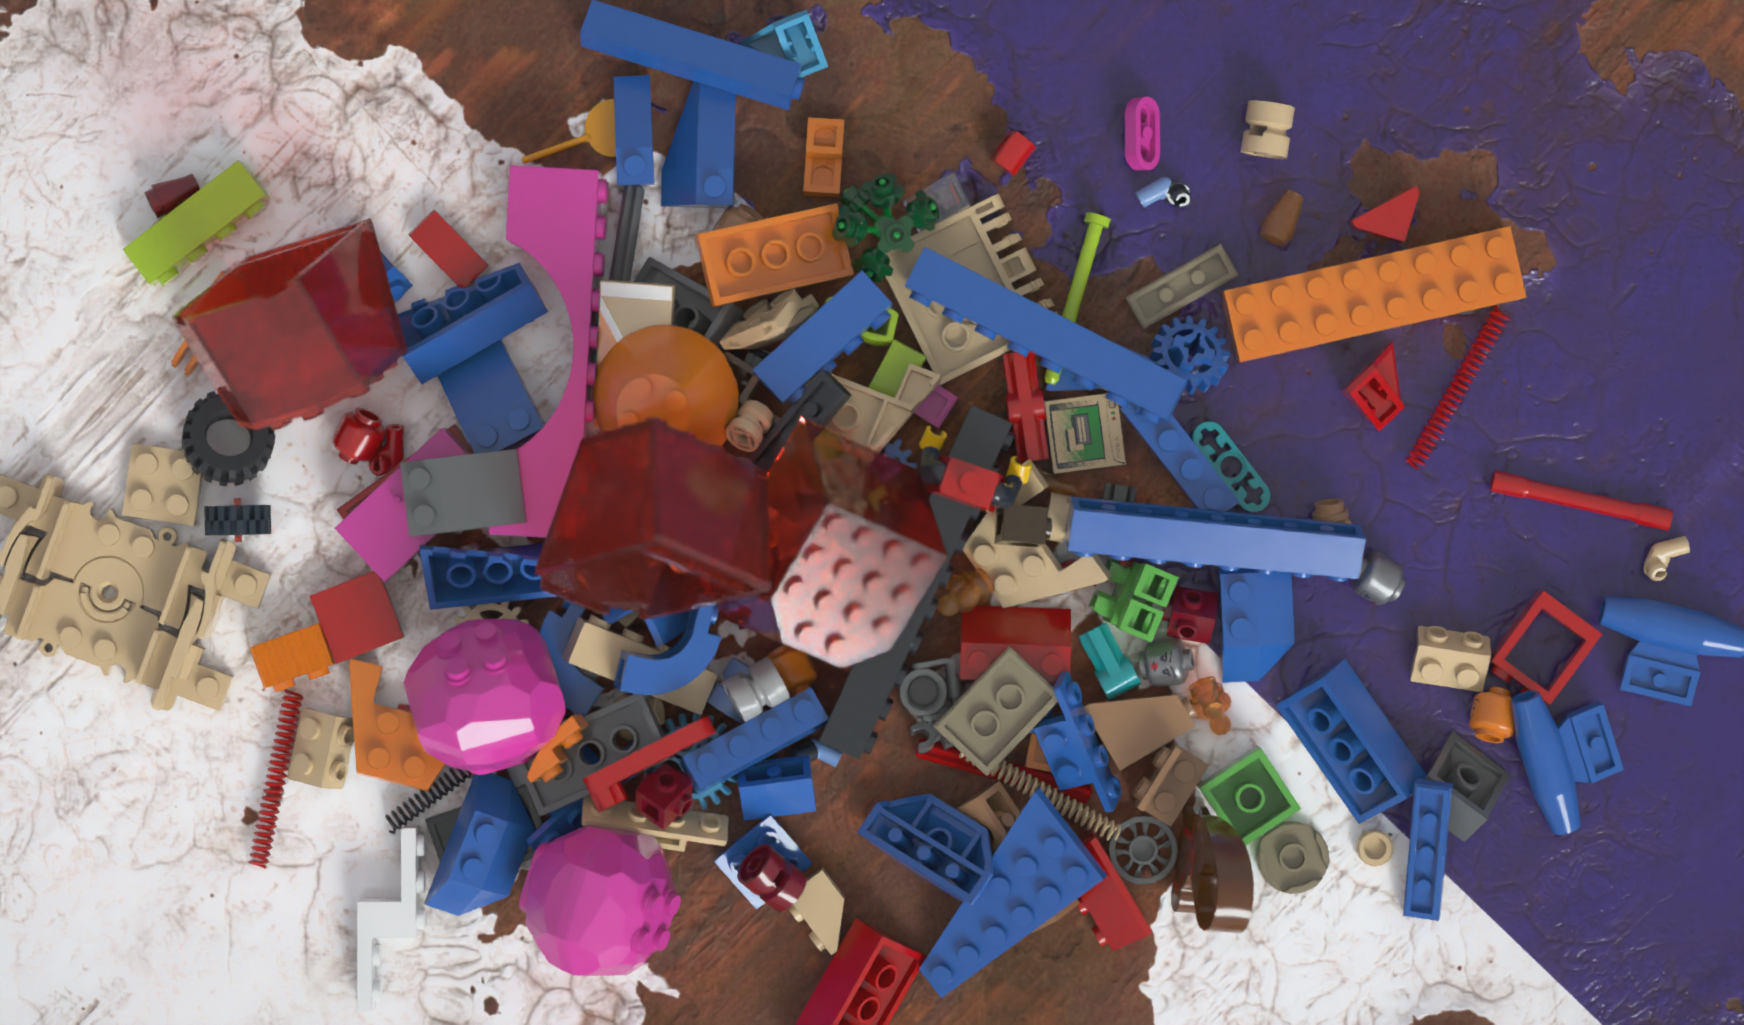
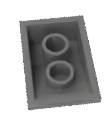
M648 257L634 282L675 285L673 325L682 326L702 334L711 340L723 353L729 350H724L719 342L734 323L745 320L743 317L745 312L734 303L712 307L707 288L651 257Z
M518 449L400 463L409 537L527 523Z

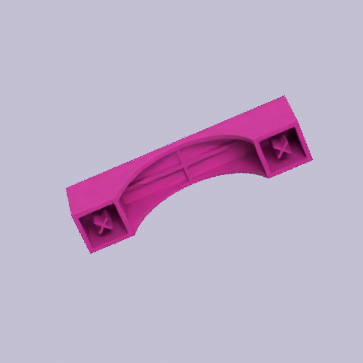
M510 165L506 240L533 256L544 267L558 287L571 321L573 360L566 390L554 414L532 439L518 448L527 523L489 527V534L582 539L583 532H589L590 510H584L585 495H591L592 474L586 473L587 459H593L595 443L594 437H588L589 422H594V400H590L591 386L595 385L596 363H592L593 349L597 350L598 326H594L595 313H599L600 290H597V276L604 277L605 255L599 253V240H606L607 218L601 216V204H608L609 182H607V179H603V175L599 170Z

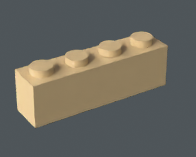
M591 615L589 621L578 617L562 658L568 663L614 680L621 649L641 654H658L667 651L671 646L667 644L659 647L657 645L655 647L643 643L645 636L626 628L620 634L610 630L611 624H608L604 619ZM709 663L697 678L685 686L671 692L652 696L702 715L718 674L708 669Z

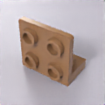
M1172 741L1168 747L1163 745L1158 749L1151 761V764L1155 766L1149 778L1142 776L1132 791V795L1136 798L1133 804L1143 812L1146 811L1170 827L1209 767L1207 763Z

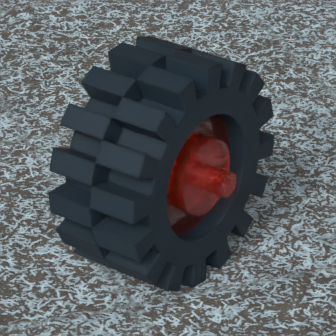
M234 498V506H204L205 536L235 535V542H242V535L271 534V505H241V498Z

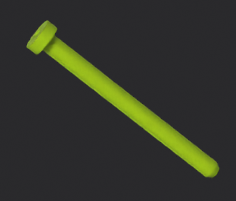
M1086 212L1084 222L1088 224V228L1062 317L1074 323L1077 319L1102 229H1108L1111 220L1108 217L1091 212ZM1047 369L1044 377L1045 382L1055 385L1059 381L1061 371L1057 374Z

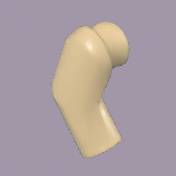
M1686 536L1654 544L1644 562L1645 575L1653 581L1663 580L1667 576L1666 569L1671 558L1690 553Z

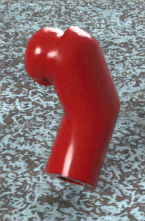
M390 424L386 426V443L378 450L376 456L369 461L368 466L372 474L382 476L403 460V425Z

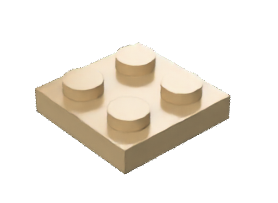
M132 443L122 516L196 526L203 475L201 473L197 475L192 470V465L190 462L187 463L183 450Z

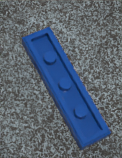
M1416 778L1403 916L1435 921L1440 920L1453 783Z

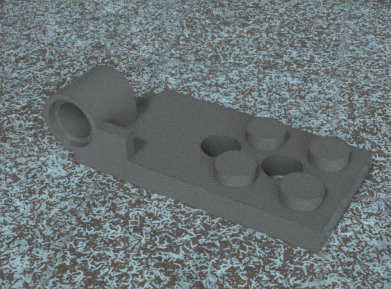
M634 694L584 716L589 724L588 727L581 731L584 737L568 749H565L563 745L561 746L569 759L560 765L563 771L549 782L545 783L541 779L531 783L527 778L536 755L530 761L506 768L515 788L526 784L539 816L589 796L590 794L582 779L664 738L647 695ZM620 729H627L633 735V745L628 750L620 748L616 743V734ZM588 743L597 745L601 751L600 760L596 764L587 762L583 756L584 747ZM672 755V756H670V757H668V758H666V759H664V760H662V761H660V762H658V763H656V764H654V765H652V766L646 768L645 770L650 769V768H652V767H654V766H656V765H659V764H661V763H663V762H665V761H668V760H670V759H672V758H674V757H673V755Z

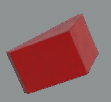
M1417 186L1348 222L1352 230L1399 244L1404 243L1420 192Z

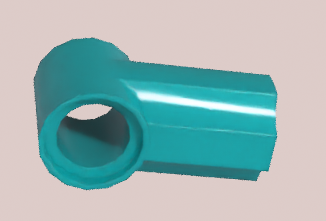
M1107 622L1078 636L1088 658H1090L1096 669L1094 671L1095 676L1108 700L1141 684L1127 655H1123Z

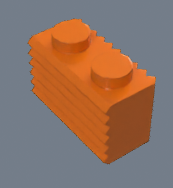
M320 623L249 647L263 688L273 686L275 693L296 686L294 678L307 674L309 680H313L330 674L328 666L336 664Z

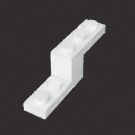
M404 826L401 828V898H361L357 901V1011H373L376 1008V1002L382 1001V980H376V966L382 965V944H376V938H416L419 936V929H425L426 909L425 907H419V893H425L426 872L419 871V856H425L426 836L425 834H419V826Z

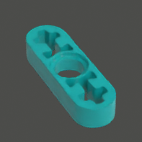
M1203 422L1196 426L1192 432V441L1239 500L1238 505L1248 512L1263 510L1270 501L1269 488L1223 428L1215 422ZM1204 428L1208 432L1213 430L1217 432L1218 435L1214 440L1220 448L1225 443L1230 447V450L1219 454L1214 462L1209 457V455L1216 453L1209 444L1201 446L1199 443L1203 438L1200 432ZM1228 456L1236 457L1241 463L1240 473L1233 478L1223 475L1220 469L1222 460ZM1247 472L1252 476V479L1246 481L1252 489L1259 487L1262 490V493L1259 495L1261 500L1259 505H1256L1254 502L1246 504L1244 498H1246L1247 492L1244 488L1239 486L1235 491L1232 487V484L1241 481Z

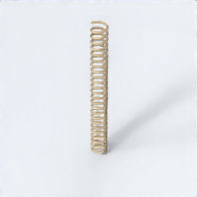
M960 753L959 758L961 759L964 757V754ZM1002 760L992 771L991 776H995L1001 767L997 777L998 780H1001L1008 770L1004 784L1014 774L1010 784L1011 787L1021 777L1016 788L1017 791L1027 781L1023 794H1026L1033 785L1029 795L1030 798L1039 787L1043 793L1046 792L1045 795L1048 799L1052 796L1050 802L1053 805L1059 798L1056 806L1057 811L1066 801L1061 812L1062 816L1065 815L1072 805L1067 817L1068 819H1071L1078 809L1074 823L1078 822L1085 812L1080 826H1084L1091 816L1087 830H1090L1097 820L1093 834L1104 823L1099 836L1103 837L1110 827L1106 841L1111 838L1115 831L1114 840L1118 839L1121 831L1120 824L1115 825L1114 820L1108 822V817L1102 819L1101 813L1095 816V810L1089 812V806L1083 808L1082 802L1076 805V799L1070 801L1069 795L1064 797L1063 792L1057 794V788L1051 790L1050 784L1045 786L1044 781L1038 783V778L1032 779V775H1026L1025 770L1020 773L1019 767H1015L1012 770V763L1006 766V760Z

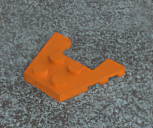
M350 658L349 671L356 773L428 792L446 764L428 754L422 747L411 712L374 703L383 667Z

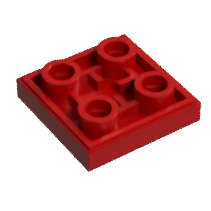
M375 571L310 596L336 664L405 637L384 581Z

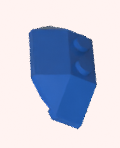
M1216 565L1217 591L1219 593L1218 612L1222 683L1259 681L1295 644L1292 574L1276 571L1275 574L1267 575L1248 568L1227 571Z
M492 772L483 775L474 774L425 899V905L460 916L509 896L528 848L526 840L535 830L511 779Z
M932 794L906 797L890 802L888 800L877 802L857 831L860 836L898 863L954 898L972 906L993 877L989 830Z

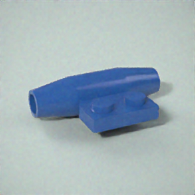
M1605 596L1601 603L1598 624L1638 641L1627 652L1618 686L1620 690L1691 707L1700 675L1697 655L1742 658L1744 655V628L1707 612L1645 598Z
M1532 690L1520 693L1511 699L1516 743L1533 796L1553 834L1565 835L1572 833L1581 827L1575 782L1592 784L1624 770L1604 704L1596 701L1565 714L1566 717L1557 726L1539 691Z

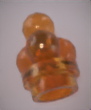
M981 568L969 569L961 576L954 575L950 577L946 585L949 594L941 596L938 600V610L944 616H953L958 611L963 613L972 611L978 603L983 604L989 600L990 594L994 592L992 580Z
M1214 676L1204 677L1192 683L1188 687L1190 692L1188 699L1197 714L1195 717L1201 721L1210 720V730L1216 735L1228 733L1232 724L1230 718L1224 712L1230 709L1232 701L1230 695L1224 692L1222 683L1217 682Z

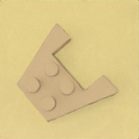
M910 363L896 397L893 398L832 374L852 396L812 444L868 466L938 386L942 377L937 373Z
M1030 459L1027 460V461H1026L1025 463H1023L1022 465H1027L1028 462L1031 461V460H1030ZM1033 463L1028 482L1022 484L1013 505L1024 504L1049 486ZM996 508L993 514L987 512L963 548L964 553L1003 608L1103 583L1112 576L1097 554L1091 557H1080L1066 568H1062L1046 544L1038 548L994 544Z

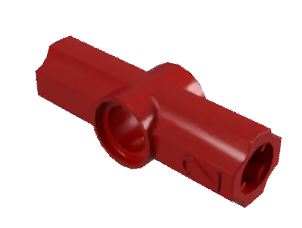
M1016 352L1003 354L1004 375L1008 390L1005 393L1008 419L1012 423L1013 433H1015L1017 461L1020 463L1026 462L1029 459L1031 461L1049 459L1047 436L1044 427V420H1046L1042 388H1039L1034 354L1029 352L1027 357Z

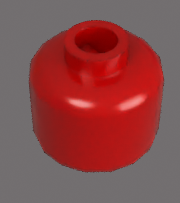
M356 408L355 411L343 414L332 438L334 447L339 451V458L347 463L357 465L359 461L368 462L376 456L386 434L385 428L381 424L382 419L377 414L363 408Z

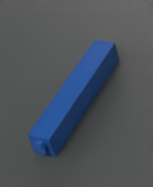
M596 0L591 1L580 31L582 47L785 110L790 109L793 98L800 99L806 79L800 77V63Z

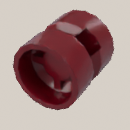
M761 844L754 848L742 861L737 874L738 882L755 895L759 894L760 899L777 912L790 908L802 895L807 882L805 873L791 862L785 861L784 857L768 844Z

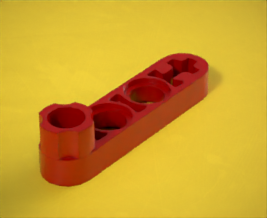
M709 716L701 718L582 779L598 812H602L628 798L621 781L715 734L716 730Z

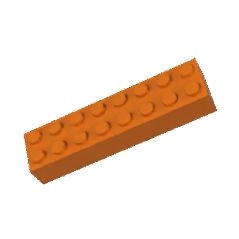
M1511 226L1221 292L1236 364L1527 298Z

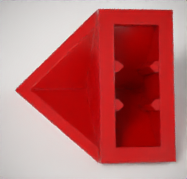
M1393 341L1340 390L1378 431H1381L1405 408L1400 396Z

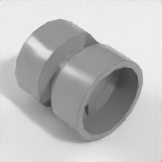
M768 657L750 665L749 673L746 675L739 671L722 681L730 702L744 723L762 714L763 706L767 705L773 708L790 699L784 682Z

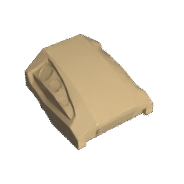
M794 288L784 291L773 299L771 303L765 299L751 306L743 314L745 320L734 323L719 343L724 350L767 347L791 336L818 311L819 305L812 294L805 298H800Z

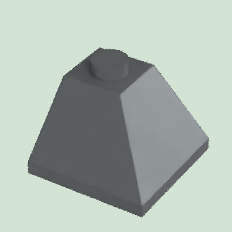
M1452 731L1443 744L1425 780L1453 783L1449 831L1465 842L1488 819L1511 774Z

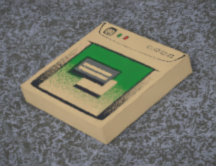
M1106 394L1044 401L1053 474L1126 464L1119 406L1106 399Z

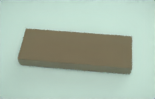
M1219 244L1125 297L1141 328L1145 329L1237 277L1238 273L1224 248Z

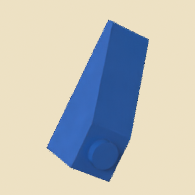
M650 75L613 77L617 185H655Z

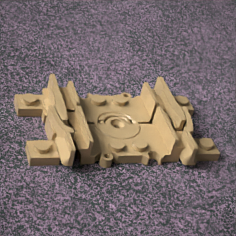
M0 474V514L16 519L0 552V565L6 566L4 574L0 573V618L2 614L9 615L3 633L11 635L18 640H28L31 642L40 638L44 639L40 643L39 650L45 657L58 654L61 646L66 655L100 667L104 676L110 675V670L115 664L123 666L126 672L123 679L124 683L135 680L137 684L154 688L150 701L152 709L158 711L171 710L174 707L177 696L221 711L234 676L200 664L205 648L195 644L197 638L203 640L210 638L224 597L258 609L272 574L232 560L236 545L228 539L220 540L210 570L207 571L202 569L208 552L189 543H182L178 546L173 545L179 537L178 532L174 528H163L160 530L157 539L153 530L119 518L114 509H108L107 516L102 520H98L92 513L95 502L90 501L81 504L62 497L65 481L63 478L53 474H45L39 488ZM29 526L48 532L44 538L23 534ZM167 532L171 533L172 538L169 541L165 538V534ZM54 572L71 578L74 581L54 578L46 585L23 578L25 573L44 580L49 579L51 573ZM107 585H112L116 589V595L112 599H107L103 594V589ZM191 585L205 590V599L195 593L191 594L189 612L185 618ZM144 605L146 607L162 612L161 616H159L151 611L142 608V606ZM161 624L179 629V635L162 628ZM48 644H51L53 646V650L51 652H49L46 648Z

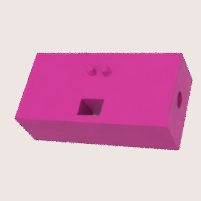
M441 428L406 462L468 455L470 453L447 428ZM401 466L334 528L384 582L389 581L420 552V545L427 546L438 535L409 537Z

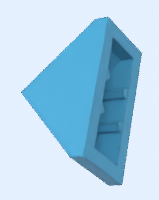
M807 9L776 21L740 42L748 48L800 63L801 78L829 67Z

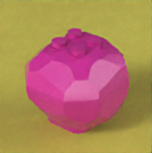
M514 619L467 620L446 630L422 648L407 671L403 682L418 737L425 751L450 767L469 770L477 775L488 774L530 761L542 747L553 739L565 714L563 694L545 639L534 627Z
M587 825L556 838L552 842H544L536 849L520 896L519 907L521 911L526 912L525 924L535 943L550 964L576 976H614L630 974L644 965L653 952L657 950L663 951L666 948L670 939L668 929L673 916L680 907L681 897L677 895L674 889L670 868L662 847L653 836L625 829Z

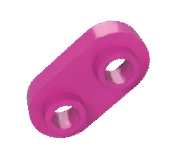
M1151 97L1133 98L1128 102L1124 113L1125 158L1129 166L1134 170H1151L1156 167L1160 159V111L1156 101Z

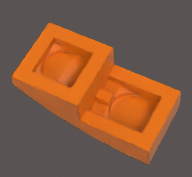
M808 117L803 196L840 197L845 120Z

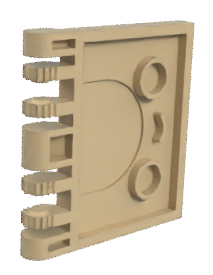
M999 194L935 224V229L932 231L925 229L911 236V239L914 241V248L910 252L905 253L902 250H891L889 253H885L890 258L889 265L893 268L892 275L885 277L923 354L928 356L926 360L932 372L942 377L939 386L1011 350L1007 348L1010 341L996 335L994 341L974 331L977 325L965 318L959 324L942 315L943 307L931 302L929 307H926L909 298L912 291L908 290L904 285L924 247L1021 296L1028 293L1031 294L1044 285L1041 278L1014 290L1011 284L1037 270L1026 247L999 259L997 252L1022 240L1019 233H1012L1004 237L1002 241L992 245L986 232L1003 227L1012 220L1009 213H1005L987 223H981L980 219L1005 207ZM1051 298L1037 302L1038 305L1046 309L1054 306Z

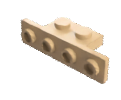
M586 796L583 799L581 820L583 826L595 825L651 835L658 841L662 849L682 852L685 851L687 841L725 846L727 843L728 817L726 815L689 810L683 817L678 816L663 830L636 812V802L622 801L602 812H598L591 796Z

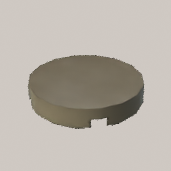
M1298 821L1281 822L1267 831L1261 838L1256 852L1258 870L1264 880L1276 890L1288 894L1304 893L1317 886L1326 874L1330 862L1328 845L1322 835L1309 824Z

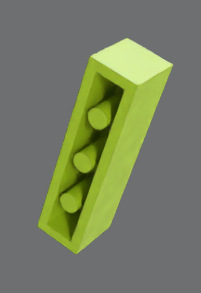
M237 160L122 250L148 284L155 286L160 283L161 286H165L180 274L177 269L187 261L193 264L208 253L207 245L215 239L222 242L237 230L235 224L242 218L247 216L250 220L266 208L263 202L270 198V196L246 165Z

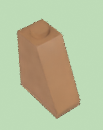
M1175 693L1094 701L1083 704L1086 714L1089 713L1094 720L1097 734L1120 771L1196 727L1192 718L1197 716L1191 703L1187 697L1180 700Z

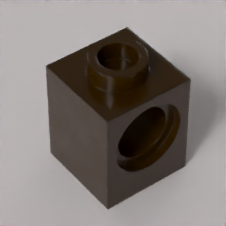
M1012 505L1007 509L997 507L994 544L1033 548L1045 545L1046 539H1050L1052 533V519L1047 517L1048 508Z

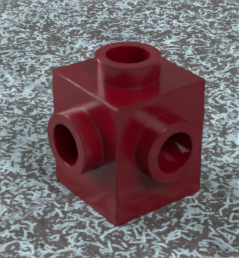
M1175 586L1172 600H1169L1166 608L1163 607L1164 614L1162 620L1168 621L1166 636L1209 644L1216 621L1219 593Z
M663 762L655 772L650 771L644 776L639 788L636 790V812L665 830L678 816L683 817L690 810L693 804V781L682 770L674 769Z

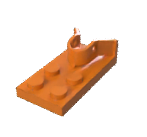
M837 203L695 235L711 306L716 307L836 279L842 280L854 275L846 242L835 240L832 234L835 220L839 216Z

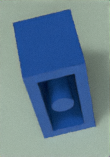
M809 754L763 760L738 773V786L744 821L764 819L769 814L772 817L816 811Z

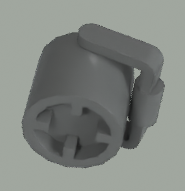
M941 658L912 664V670L906 674L900 687V698L909 712L922 715V722L937 720L945 713L935 712L943 706L947 698V692L948 698L951 699V705L962 695L959 674H956L954 662L950 658ZM945 665L946 685L943 677L936 670L929 667Z

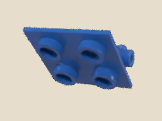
M771 814L762 819L750 831H745V835L741 838L738 837L734 844L724 852L721 851L720 855L714 859L719 868L756 909L765 902L760 899L759 894L755 895L738 882L737 878L738 869L742 861L754 848L761 844H768L781 854L785 861L791 862L802 872L813 864L781 827L779 821L772 817Z

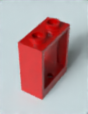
M1538 590L1491 653L1490 663L1494 665L1491 672L1507 684L1511 679L1516 681L1523 687L1520 693L1532 690L1539 691L1544 702L1551 705L1602 636V633L1548 593ZM1540 610L1582 640L1546 690L1504 660Z

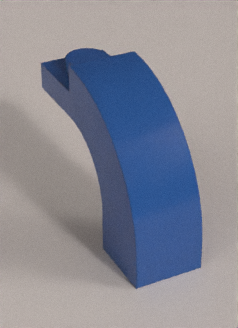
M585 586L579 592L576 591V594L568 595L561 606L567 610L564 615L554 609H550L540 631L548 646L563 694L565 707L576 715L581 713L583 717L587 716L605 686L588 676L578 666L568 663L562 658V655L578 617L581 618L594 599Z
M694 590L685 631L680 640L667 651L658 654H641L621 649L613 685L624 692L657 695L679 689L697 678L713 659L722 638L716 632L709 630V626L715 624L718 616L719 606L715 603L716 597L707 592Z

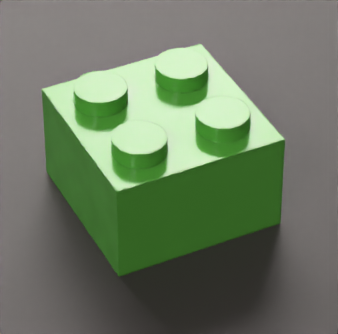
M1258 745L1197 784V787L1216 816L1232 825L1240 834L1245 845L1301 809L1262 748Z

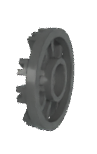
M1135 816L1120 824V833L1129 826L1134 836L1131 840H1125L1119 834L1118 839L1114 840L1116 831L1113 833L1109 843V856L1115 870L1124 879L1136 884H1150L1164 878L1173 868L1177 858V842L1173 832L1165 823L1151 816ZM1142 822L1144 835L1137 836L1135 823ZM1149 823L1160 827L1154 836H1148L1147 834ZM1167 834L1169 839L1157 845L1154 840ZM1116 842L1129 844L1128 850L1115 848ZM1162 847L1171 848L1170 860L1159 857L1158 850ZM1128 854L1130 856L1129 862L1120 867L1116 856ZM1156 858L1165 866L1161 872L1151 863ZM1135 862L1138 866L1132 876L1128 874L1132 863ZM1148 864L1152 869L1153 876L1141 878V868L1143 865Z

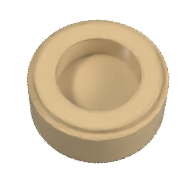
M1370 829L1358 837L1356 853L1365 864L1374 867L1381 866L1391 858L1393 843L1390 837L1383 831Z

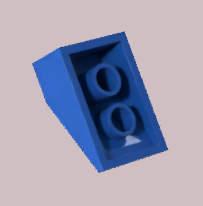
M502 340L493 343L438 376L460 426L475 454L515 449L532 439L546 425Z

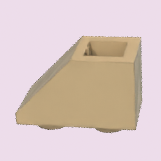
M823 867L807 878L806 887L802 895L788 909L798 922L804 919L813 931L808 935L821 952L827 949L832 955L838 948L845 896Z

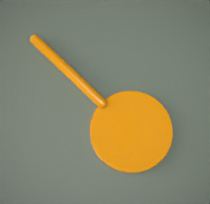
M614 99L602 101L593 107L586 119L585 135L524 156L521 159L522 163L526 164L587 141L598 153L607 157H616Z

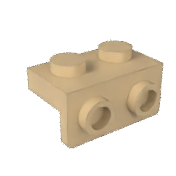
M1418 626L1417 646L1410 671V681L1482 692L1491 659L1490 638L1472 631L1463 633L1446 630L1440 626Z
M301 708L287 779L319 788L343 789L348 775V763L354 742L353 717L338 716L311 708Z

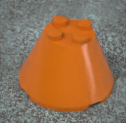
M653 325L625 336L606 354L595 377L593 407L596 420L604 437L623 457L648 469L676 471L682 470L714 454L727 440L725 430L738 415L739 388L737 379L734 377L726 356L707 337L682 326Z

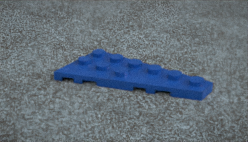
M1040 787L1034 792L992 856L993 877L975 904L972 906L962 902L919 968L941 998L1107 876Z

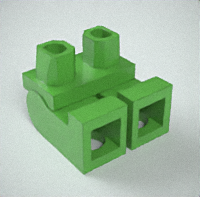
M1108 558L1105 566L1112 575L1109 579L1117 583L1112 595L1096 590L1090 600L1089 608L1102 615V620L1111 623L1119 630L1152 643L1164 614L1163 611L1153 608L1152 605L1155 603L1165 608L1167 607L1179 577L1145 563L1141 564L1131 560L1124 562Z

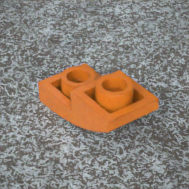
M581 713L571 716L561 724L553 739L539 750L527 775L531 783L541 779L547 783L563 771L560 765L569 758L561 746L563 745L565 749H568L584 737L581 731L589 726Z

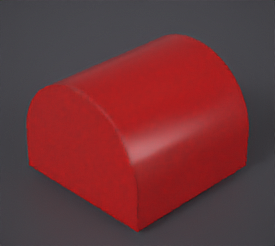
M1009 131L990 157V161L1015 177L1036 146L1018 131Z

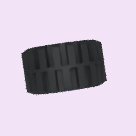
M230 388L222 389V393L216 394L215 391L207 393L205 399L202 400L200 398L194 403V408L189 410L182 432L184 457L187 463H191L192 470L197 475L199 473L204 475V480L209 483L214 480L219 482V486L227 487V483H234L235 486L242 485L244 480L249 479L251 481L256 478L257 473L265 469L271 458L276 437L274 434V420L270 419V411L266 405L262 407L259 404L260 399L254 395L252 398L245 396L246 391L238 389V393H230ZM229 419L237 421L250 434L249 447L241 454L235 456L221 455L214 451L207 442L209 427L220 420Z

